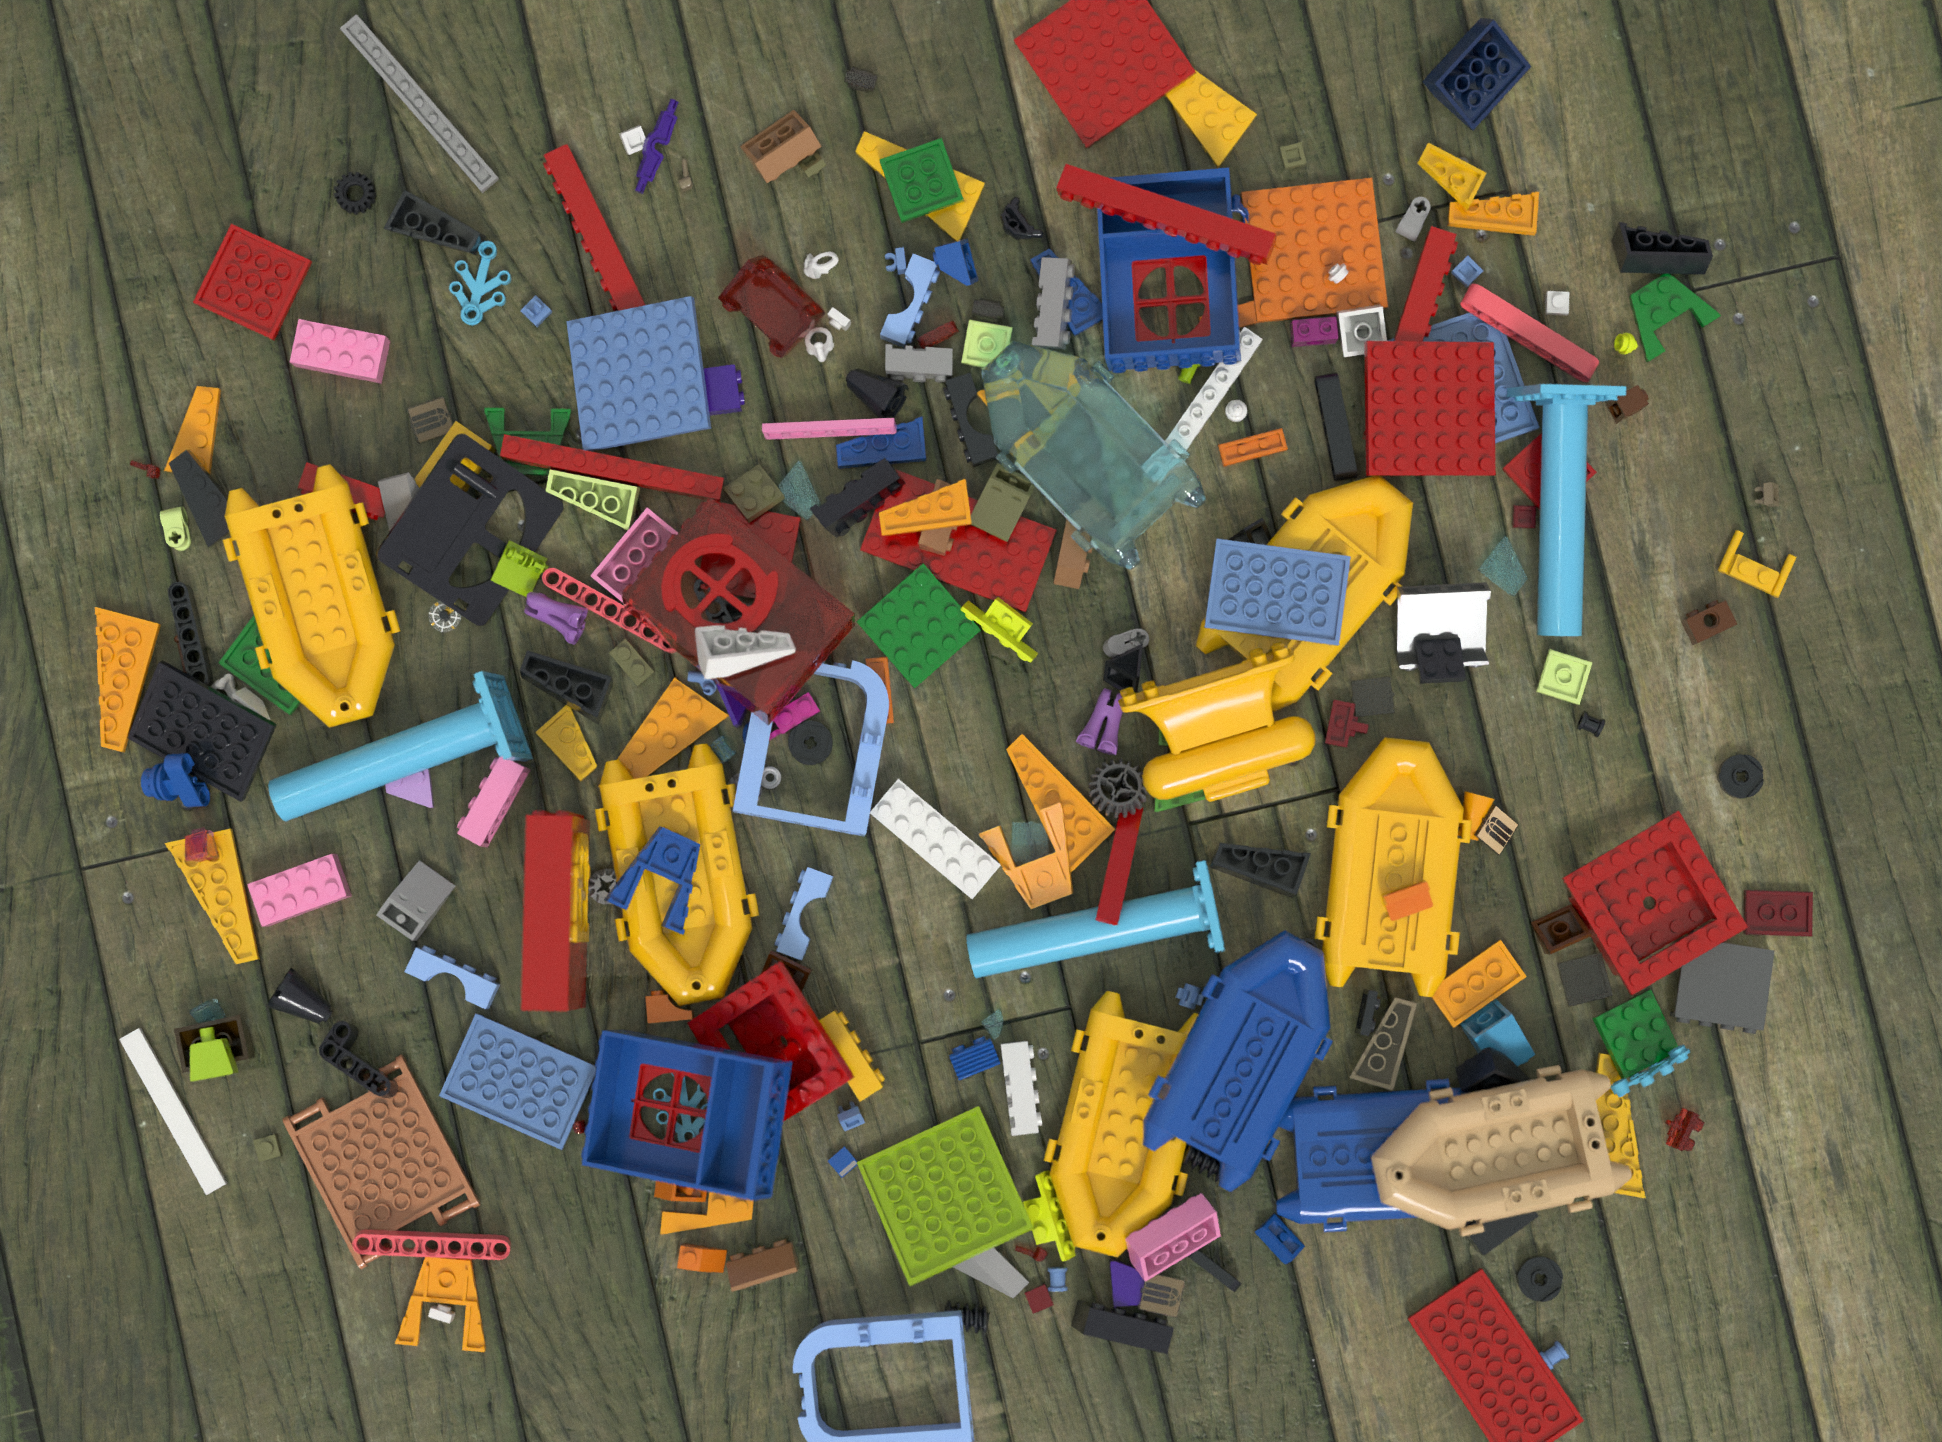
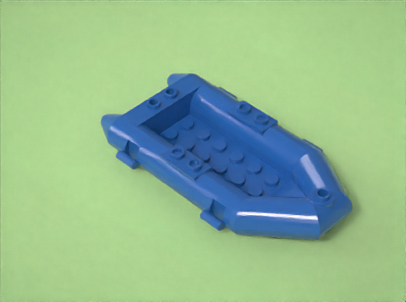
M1286 930L1223 968L1219 977L1211 975L1201 994L1207 997V1000L1165 1078L1157 1076L1148 1093V1096L1154 1100L1143 1118V1145L1156 1151L1168 1141L1177 1137L1219 1160V1186L1230 1192L1252 1178L1262 1157L1268 1161L1271 1160L1280 1143L1279 1140L1273 1138L1314 1058L1316 1057L1323 1061L1333 1042L1326 1037L1331 1024L1324 952Z
M1449 1079L1426 1080V1089L1338 1095L1336 1086L1313 1087L1314 1096L1294 1097L1279 1127L1293 1133L1297 1189L1276 1201L1277 1215L1298 1224L1323 1223L1324 1232L1347 1231L1346 1222L1418 1218L1380 1201L1371 1156L1420 1103L1430 1101L1428 1095L1431 1092L1430 1089L1450 1088ZM1460 1087L1452 1088L1453 1096L1467 1094L1461 1091ZM1333 1095L1332 1100L1318 1101V1096ZM1448 1098L1438 1099L1435 1101H1437L1439 1105L1448 1103ZM1341 1217L1342 1222L1327 1223V1218Z

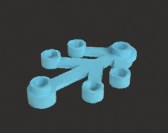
M484 241L479 245L478 251L482 258L476 281L469 272V266L465 261L459 260L455 264V270L463 277L472 292L471 301L469 302L464 295V288L460 282L454 281L449 286L450 292L457 297L463 307L461 310L463 322L471 326L481 322L484 312L496 305L502 306L506 302V297L502 292H495L492 298L480 304L481 296L501 284L508 285L512 279L509 272L500 271L495 278L485 283L490 261L497 255V248L490 241ZM487 248L492 249V253L490 255L485 254V250ZM461 264H465L466 266L465 270L463 271L458 270V267ZM502 275H508L506 281H501ZM455 285L460 286V290L458 292L453 291V287ZM498 295L503 297L501 302L495 301ZM471 311L476 312L474 318H469L468 316Z
M1684 1044L1668 1052L1670 1057L1649 1066V1069L1632 1075L1629 1078V1082L1626 1078L1614 1082L1610 1088L1614 1094L1621 1097L1630 1092L1629 1087L1631 1085L1641 1083L1642 1087H1646L1655 1081L1653 1076L1660 1071L1662 1076H1665L1674 1071L1675 1069L1672 1065L1675 1062L1679 1064L1689 1058L1687 1054L1691 1051L1689 1048L1686 1049Z
M684 1077L680 1104L696 1108L706 1094L700 1090V1085L698 1084L696 1093L688 1102ZM658 1088L653 1092L654 1100L671 1101V1097L667 1095L666 1090L663 1088ZM658 1091H662L664 1093L663 1099H658L656 1097V1093ZM707 1103V1104H704V1105L701 1107V1109H704V1107L707 1106L708 1103ZM665 1110L658 1112L656 1115L657 1122L667 1125L669 1113ZM661 1113H665L667 1115L666 1121H661L659 1119ZM680 1113L683 1126L676 1122L675 1132L678 1133V1141L680 1143L689 1141L685 1139L686 1132H691L693 1138L700 1133L699 1129L705 1122L704 1118L697 1117L692 1124L691 1115Z

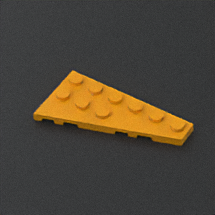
M1021 734L1006 749L1050 841L1051 838L1040 810L1062 802L1070 869L1072 872L1115 828Z

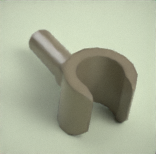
M682 160L684 178L678 180L682 191L685 192L692 189L693 184L688 173L687 160Z

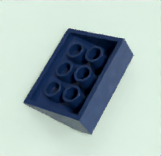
M1480 18L1422 82L1436 99L1468 128L1474 130L1531 68V65L1494 19Z

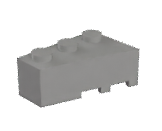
M886 344V377L903 382L904 379H913V382H926V379H935V382H945L948 379H952L953 349L935 347L912 349V346L907 345L905 349L892 348V344Z

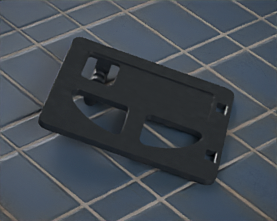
M458 434L451 441L377 549L376 556L380 562L475 625L482 626L487 623L509 589L491 581V578L477 585L455 587L449 584L451 574L473 543L480 544L501 558L507 544L485 529V525L509 490L515 489L518 492L524 506V530L519 545L533 552L537 550L562 513L564 506L558 498L546 492L545 489L465 434ZM463 458H468L491 474V481L488 482L462 464ZM452 474L482 493L480 497L475 499L451 483L450 477ZM402 560L412 566L409 573L398 567ZM458 598L468 603L465 610L454 604Z

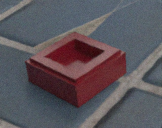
M1514 505L1512 528L1535 529L1536 506Z
M1045 1284L1024 1292L1033 1314L1054 1305Z

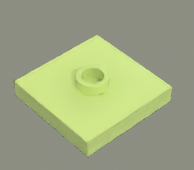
M969 320L961 364L1005 372L1013 327Z
M1549 649L1536 692L1580 705L1593 662Z

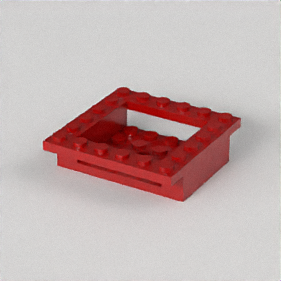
M1679 811L1672 813L1562 878L1572 895L1568 897L1570 903L1590 931V937L1612 974L1618 975L1630 995H1634L1748 928ZM1648 896L1654 900V906L1649 910L1643 905V900ZM1711 919H1715V920L1711 921L1710 923L1706 924L1705 926H1703V927L1699 928L1698 930L1694 931L1693 933H1691V934L1687 935L1686 937L1682 938L1681 940H1679V941L1675 942L1674 944L1670 945L1669 947H1667V948L1663 949L1662 951L1658 952L1657 954L1651 956L1650 958L1646 959L1645 961L1639 963L1640 960H1642V959H1644L1645 957L1651 955L1652 953L1656 952L1657 950L1663 948L1664 946L1668 945L1669 943L1675 941L1676 939L1680 938L1681 936L1687 934L1688 932L1692 931L1693 929L1699 927L1700 925L1704 924L1705 922H1707V921H1709V920H1711Z
M782 961L687 1023L698 1042L702 1045L731 1050L718 1030L729 1024L746 1053L792 1061L783 1122L854 1078L851 1070ZM781 1036L786 1038L787 1046L782 1043Z

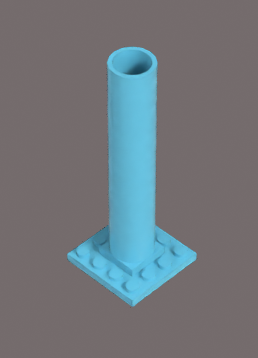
M1537 384L1507 388V397H1515V401L1518 402L1535 401L1536 406H1543L1537 635L1582 636L1588 406L1595 405V402L1617 400L1618 396H1625L1626 386Z
M484 671L475 673L473 684L476 692L480 693L482 697L479 699V703L271 779L268 784L269 794L276 812L282 820L288 821L496 744L498 755L503 757V760L526 762L533 759L505 677Z
M1207 861L1196 862L1197 867L1193 868L1195 881L1200 880L1201 885L1123 901L1117 926L1095 921L1098 907L967 934V947L975 978L1210 929L1211 933L1207 935L1210 948H1215V952L1224 951L1225 944Z

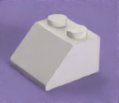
M1380 304L1336 311L1344 357L1363 355L1364 342L1387 341L1383 307Z

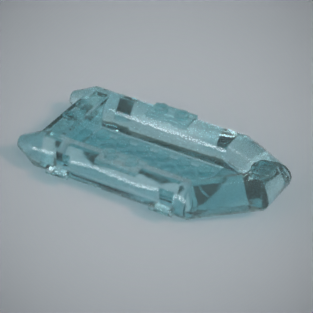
M1012 341L981 370L994 444L1002 451L996 456V459L1010 474L1019 469L1077 529L1071 537L1085 552L1094 547L1107 562L1132 570L1141 561L1135 540L1171 506L1179 502L1197 509L1206 501L1199 475L1185 462L1190 456L1189 452L1176 439H1173L1168 444L1109 384L1114 379V375L1100 361L1092 366L1084 358ZM1097 371L1104 379L1100 380L1094 372ZM1171 448L1180 456L1179 458H1176L1170 452ZM1010 453L1016 459L1015 465L1005 456L1006 454ZM1085 531L1091 538L1090 543L1080 533Z

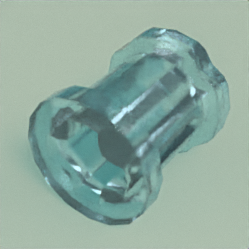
M724 735L709 745L722 764L737 754L726 743Z

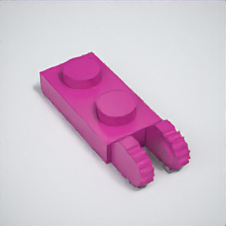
M809 692L774 713L773 722L776 723L779 729L770 732L769 741L780 734H785L820 712Z

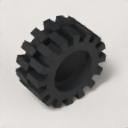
M348 172V176L342 175L343 179L341 181L338 179L336 181L338 185L334 186L336 191L334 197L337 203L347 213H354L355 215H359V212L362 214L366 213L365 210L367 208L370 210L372 208L370 205L376 202L374 197H377L375 186L364 174L361 175L359 172H355V174ZM355 185L362 187L363 196L360 200L351 201L348 199L347 192L350 187Z

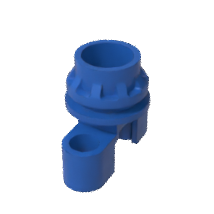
M188 753L168 754L165 756L164 763H158L152 768H146L142 773L141 787L147 797H154L161 801H173L179 795L185 807L207 806L210 802V792L205 782L196 783L197 778L187 774L191 772L192 766L195 765Z

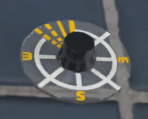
M437 601L431 606L429 622L435 630L450 632L459 625L461 621L459 613L441 601Z

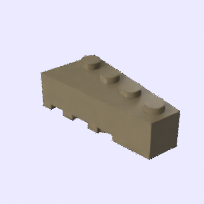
M1394 998L1349 1078L1389 1090L1394 1089L1417 1003Z

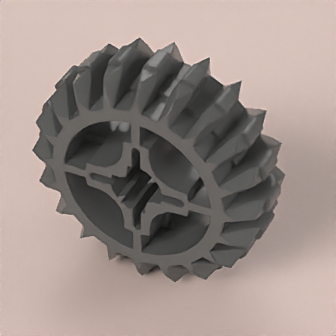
M1121 758L1119 763L1115 764V761L1112 759L1110 760V766L1104 762L1101 766L1102 769L1097 767L1095 769L1096 774H1092L1090 777L1092 782L1088 785V788L1091 789L1089 797L1094 798L1092 800L1093 805L1099 804V812L1106 809V816H1109L1110 812H1114L1115 818H1118L1119 813H1122V816L1125 818L1127 817V811L1133 815L1136 812L1135 808L1140 810L1142 803L1147 800L1145 795L1148 792L1143 785V772L1137 773L1139 766L1137 765L1132 768L1131 761H1128L1127 765H1125ZM1119 774V777L1117 778L1108 777L1111 775ZM1127 777L1132 780L1136 790L1132 789V786L1126 782ZM1122 782V786H1121L1122 788H1120V790H1119V791L1117 792V794L1115 795V791H1116L1115 789H1116V788L1120 785V783ZM1101 787H1104L1110 793V800L1103 794ZM1123 798L1129 800L1126 802H1118V800Z

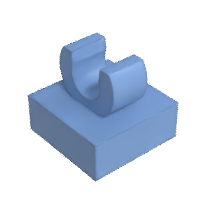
M904 247L895 248L896 255L893 253L885 254V259L894 260V264L886 266V270L894 271L897 268L898 275L905 274Z
M1467 256L1451 273L1467 288L1483 270Z
M536 295L520 310L536 327L552 313V310Z
M852 1101L850 1102L851 1109L844 1111L842 1106L838 1108L840 1113L837 1116L844 1131L865 1123L861 1111Z

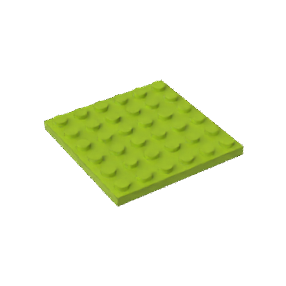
M979 1106L857 1162L910 1286L1034 1229Z

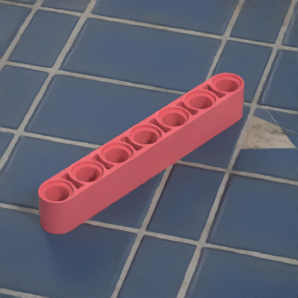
M1471 284L1460 303L1461 307L1579 381L1589 382L1599 364V360L1595 356L1478 284Z
M549 568L543 573L542 580L544 584L562 596L667 653H674L680 648L681 641L679 637L661 625L556 568ZM554 573L558 574V582L556 584H549V576ZM572 584H577L578 592L574 595H569L568 587ZM590 595H597V603L593 606L588 605L587 598ZM610 605L617 607V613L614 616H607L606 610ZM629 616H635L637 619L636 624L632 627L626 626L625 621ZM649 626L656 628V633L653 637L645 636V630ZM668 637L675 638V645L672 648L664 646V641Z
M368 1229L359 1231L352 1243L355 1252L364 1255L489 1260L505 1259L511 1249V1241L504 1235ZM365 1237L369 1240L370 1245L361 1246L358 1243V1239ZM388 1238L392 1241L393 1245L391 1247H384L381 1244V1240ZM411 1239L415 1242L416 1246L407 1248L404 1245V1241ZM435 1240L438 1243V1248L430 1249L426 1242ZM457 1241L460 1243L461 1248L453 1250L450 1248L449 1243ZM480 1242L483 1244L484 1249L475 1251L472 1248V1244ZM497 1243H503L507 1249L504 1252H498L494 1246Z

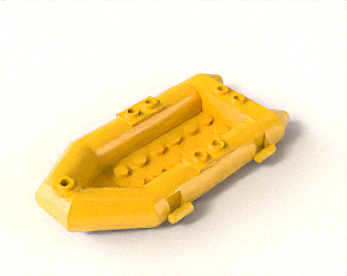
M331 464L317 468L312 493L259 506L243 488L229 491L225 519L231 538L224 539L223 544L228 561L238 560L263 643V646L255 648L260 668L270 667L273 679L329 728L373 716L395 646L392 634L400 632V627L395 610L385 612L361 530V526L369 524L363 502L354 504L348 483ZM351 509H356L360 523L355 524ZM234 540H236L240 552V555L238 556L236 555L234 545L232 542ZM384 616L388 618L391 628L389 631H386L383 621ZM265 649L269 650L272 663H268Z
M1371 476L1310 494L1303 502L1295 497L1281 513L1287 521L1267 545L1351 556L1339 646L1204 628L1206 617L1201 622L1195 646L1205 655L1228 646L1241 658L1247 660L1251 658L1249 652L1253 649L1262 648L1263 653L1272 652V644L1284 642V645L1294 653L1295 661L1284 666L1274 679L1271 694L1273 712L1296 703L1310 686L1319 691L1332 675L1326 667L1380 603L1384 601L1391 606L1397 598V587H1403L1398 582L1405 575L1413 502L1382 476ZM1300 506L1302 511L1295 520L1292 519L1290 516ZM1390 584L1394 585L1395 587L1385 597L1383 592ZM1318 669H1321L1323 672L1313 682L1310 678Z
M1384 737L1339 794L1338 806L1329 805L1327 827L1335 828L1326 917L1317 916L1315 939L1323 940L1322 951L1324 952L1325 972L1330 986L1343 987L1356 967L1411 973L1419 996L1433 997L1446 977L1448 954L1458 955L1460 932L1451 931L1460 842L1470 843L1472 821L1463 820L1464 808L1429 742ZM1338 809L1341 810L1340 825H1336ZM1459 823H1463L1461 839L1457 838ZM1427 881L1433 907L1391 921L1382 896L1416 883ZM1325 921H1329L1328 936H1324ZM1447 935H1451L1449 950H1445Z
M707 743L694 745L686 770L634 779L620 760L607 761L599 784L603 808L595 809L598 831L607 830L617 882L659 826L700 844L696 871L693 872L691 883L693 885L692 893L689 894L687 905L689 907L688 915L685 917L683 927L685 929L684 935L661 926L679 884L644 869L627 910L621 908L623 918L615 919L618 941L627 940L629 951L679 1006L724 998L751 933V917L759 916L756 894L746 895L730 807H734L737 791L736 785H726L723 764ZM723 789L728 791L730 804L725 805ZM604 811H608L610 826L606 825ZM743 899L748 900L750 914H745ZM624 921H628L630 936L626 935Z
M1106 991L1091 1008L1086 1030L1076 1029L1071 1051L1080 1054L1058 1140L1049 1138L1044 1156V1161L1052 1163L1050 1177L1074 1247L1118 1258L1127 1249L1125 1239L1131 1233L1141 1230L1151 1221L1158 1219L1172 1205L1174 1194L1183 1196L1188 1174L1180 1172L1187 1143L1174 1137L1156 1151L1143 1145V1118L1154 1100L1148 1096V1093L1157 1076L1166 1077L1199 1014L1193 1013L1179 1031H1174L1125 1018L1120 994ZM1087 1035L1089 1037L1085 1051L1080 1050L1083 1037ZM1057 1144L1061 1146L1058 1160L1053 1159ZM1179 1175L1176 1189L1173 1190L1171 1188L1174 1176Z

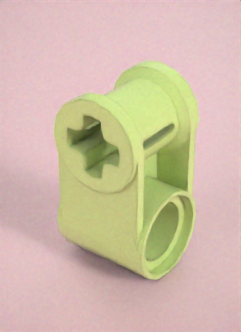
M180 506L160 511V520L164 529L166 543L179 551L188 549L191 544V537L185 508Z

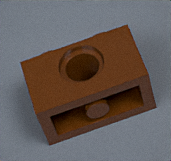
M1636 385L1627 390L1625 396H1618L1617 400L1608 402L1606 407L1617 424L1645 408L1649 404L1647 401L1649 398L1643 388L1640 389L1639 385Z
M1718 600L1706 604L1707 609L1700 613L1696 609L1685 614L1687 619L1681 621L1692 645L1737 625L1726 600L1721 603ZM1705 615L1712 618L1713 623L1711 627L1705 625Z

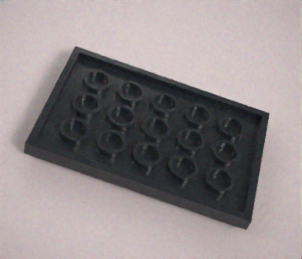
M162 660L158 662L127 738L163 759L168 754L188 753L195 764L192 766L190 774L242 802L247 796L277 724Z

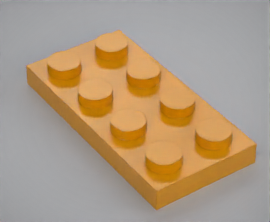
M1498 940L1445 977L1431 998L1452 1028H1454L1527 976L1503 942Z

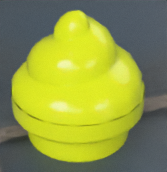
M1627 332L1618 334L1614 341V349L1623 355L1631 353L1638 347L1634 336Z

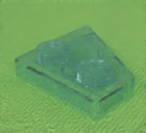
M798 460L779 484L778 488L785 497L782 502L808 521L813 515L810 508L815 504L819 507L821 502L802 463Z
M1506 536L1500 540L1478 569L1512 597L1528 579Z

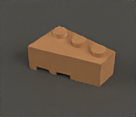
M1069 507L1053 584L1075 589L1080 588L1083 572L1088 573L1090 563L1086 556L1087 553H1092L1094 540H1090L1091 533H1096L1098 523L1097 520H1094V511Z

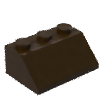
M241 1014L174 1029L182 1073L190 1072V1045L202 1043L199 1029L213 1027L215 1040L227 1038L235 1062L255 1058L251 1035Z

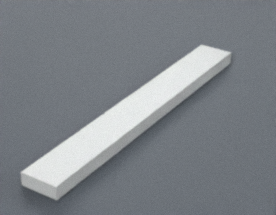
M138 1028L119 1039L205 1194L208 1195L226 1185V1179L142 1029Z

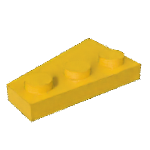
M1430 143L1427 144L1417 163L1466 210L1471 205L1486 175V172Z
M564 706L535 732L580 782L597 768L588 744L569 706Z

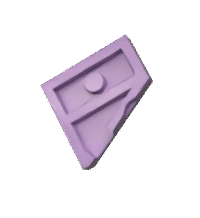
M430 768L385 785L386 793L434 808Z

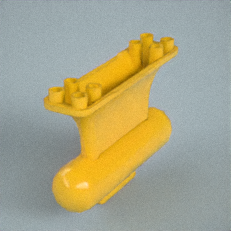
M1284 642L1272 644V652L1263 653L1262 648L1253 649L1249 652L1251 658L1243 660L1242 663L1166 686L1161 685L1157 687L1154 681H1148L1142 684L1143 691L1135 693L1133 687L1120 691L1122 698L1118 700L1122 712H1140L1148 716L1163 733L1171 753L1153 758L1144 767L1142 774L1143 785L1152 797L1159 800H1169L1203 789L1206 800L1213 802L1266 786L1270 782L1268 769L1301 760L1311 754L1316 741L1315 732L1312 725L1306 719L1292 716L1274 721L1271 694L1274 679L1284 666L1295 661L1294 653L1284 645Z

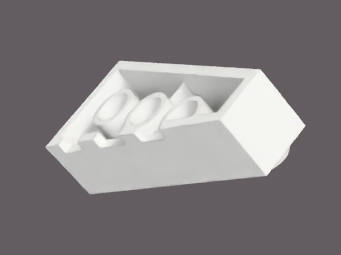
M1028 1041L1001 1044L1011 1134L1016 1136L1039 1133L1038 1126L1042 1125L1041 1112H1036L1035 1103H1039L1038 1090L1033 1089V1081H1037L1035 1067L1031 1068L1030 1059L1034 1058L1033 1046L1028 1045Z

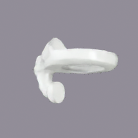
M834 252L820 253L815 257L812 254H808L804 262L805 275L817 279L820 278L821 274H828L829 270L837 265L838 256ZM822 257H832V259L825 264L816 263Z
M816 327L811 329L805 337L807 352L810 355H815L818 361L824 362L828 352L834 348L831 332L826 328ZM822 332L827 336L824 344L817 342L812 345L810 342V338L814 333Z
M231 674L224 675V677L216 680L211 686L215 690H225L229 698L237 691L235 689L234 677Z

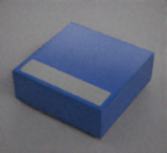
M845 1146L828 1160L829 1164L841 1178L856 1167L858 1162Z

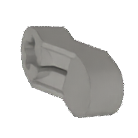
M1133 629L1114 635L1104 642L1103 651L1108 657L1114 658L1143 644L1144 648L1149 643V635L1143 629Z

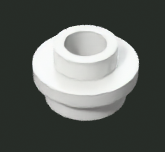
M1344 263L1341 265L1335 264L1328 272L1330 274L1328 280L1333 281L1335 284L1339 283L1349 272L1346 269L1347 266Z
M765 767L761 785L767 789L777 787L781 781L779 770L775 767ZM768 774L774 775L772 782L766 780Z

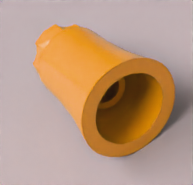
M1464 791L1463 820L1472 821L1470 839L1478 841V834L1485 824L1495 799ZM1459 823L1458 836L1462 834L1463 823Z

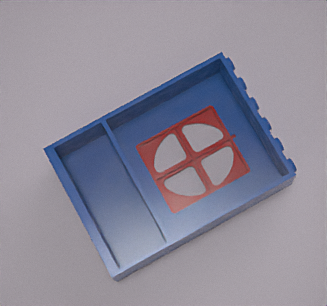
M1229 168L1111 177V179L1233 219ZM1097 208L1104 348L1108 370L1113 373H1124L1128 369L1142 372L1157 367L1158 370H1167L1170 366L1190 368L1193 364H1201V366L1208 367L1223 362L1225 365H1233L1237 361H1241L1235 257L1228 255L1227 251L1221 249L1218 251L1211 250L1206 247V244L1200 242L1197 244L1190 243L1185 240V237L1179 235L1176 237L1169 236L1164 233V230L1158 228L1155 230L1148 229L1143 226V223L1137 221L1134 223L1127 222L1122 219V216L1116 214L1114 216L1104 214L1101 209ZM1176 266H1183L1191 270L1202 283L1204 288L1203 294L1176 296L1174 268ZM1161 267L1165 268L1166 297L1140 299L1138 293L1145 278L1153 270ZM1184 304H1204L1205 310L1198 325L1188 334L1179 335L1177 333L1176 307ZM1166 306L1168 308V336H1158L1145 326L1139 315L1141 308Z
M624 1029L602 1030L599 1038V1055L595 1062L596 1075L592 1083V1101L588 1107L589 1120L585 1128V1146L581 1153L582 1165L751 1201L772 1198L792 1061ZM665 1073H672L674 1075L670 1102L644 1097V1089L651 1080ZM685 1076L692 1078L701 1086L708 1099L707 1109L704 1110L680 1104L682 1082ZM643 1106L666 1110L669 1113L666 1136L663 1140L653 1135L645 1126L641 1117V1108ZM681 1113L705 1119L704 1128L696 1137L682 1143L675 1142L674 1134L678 1114Z

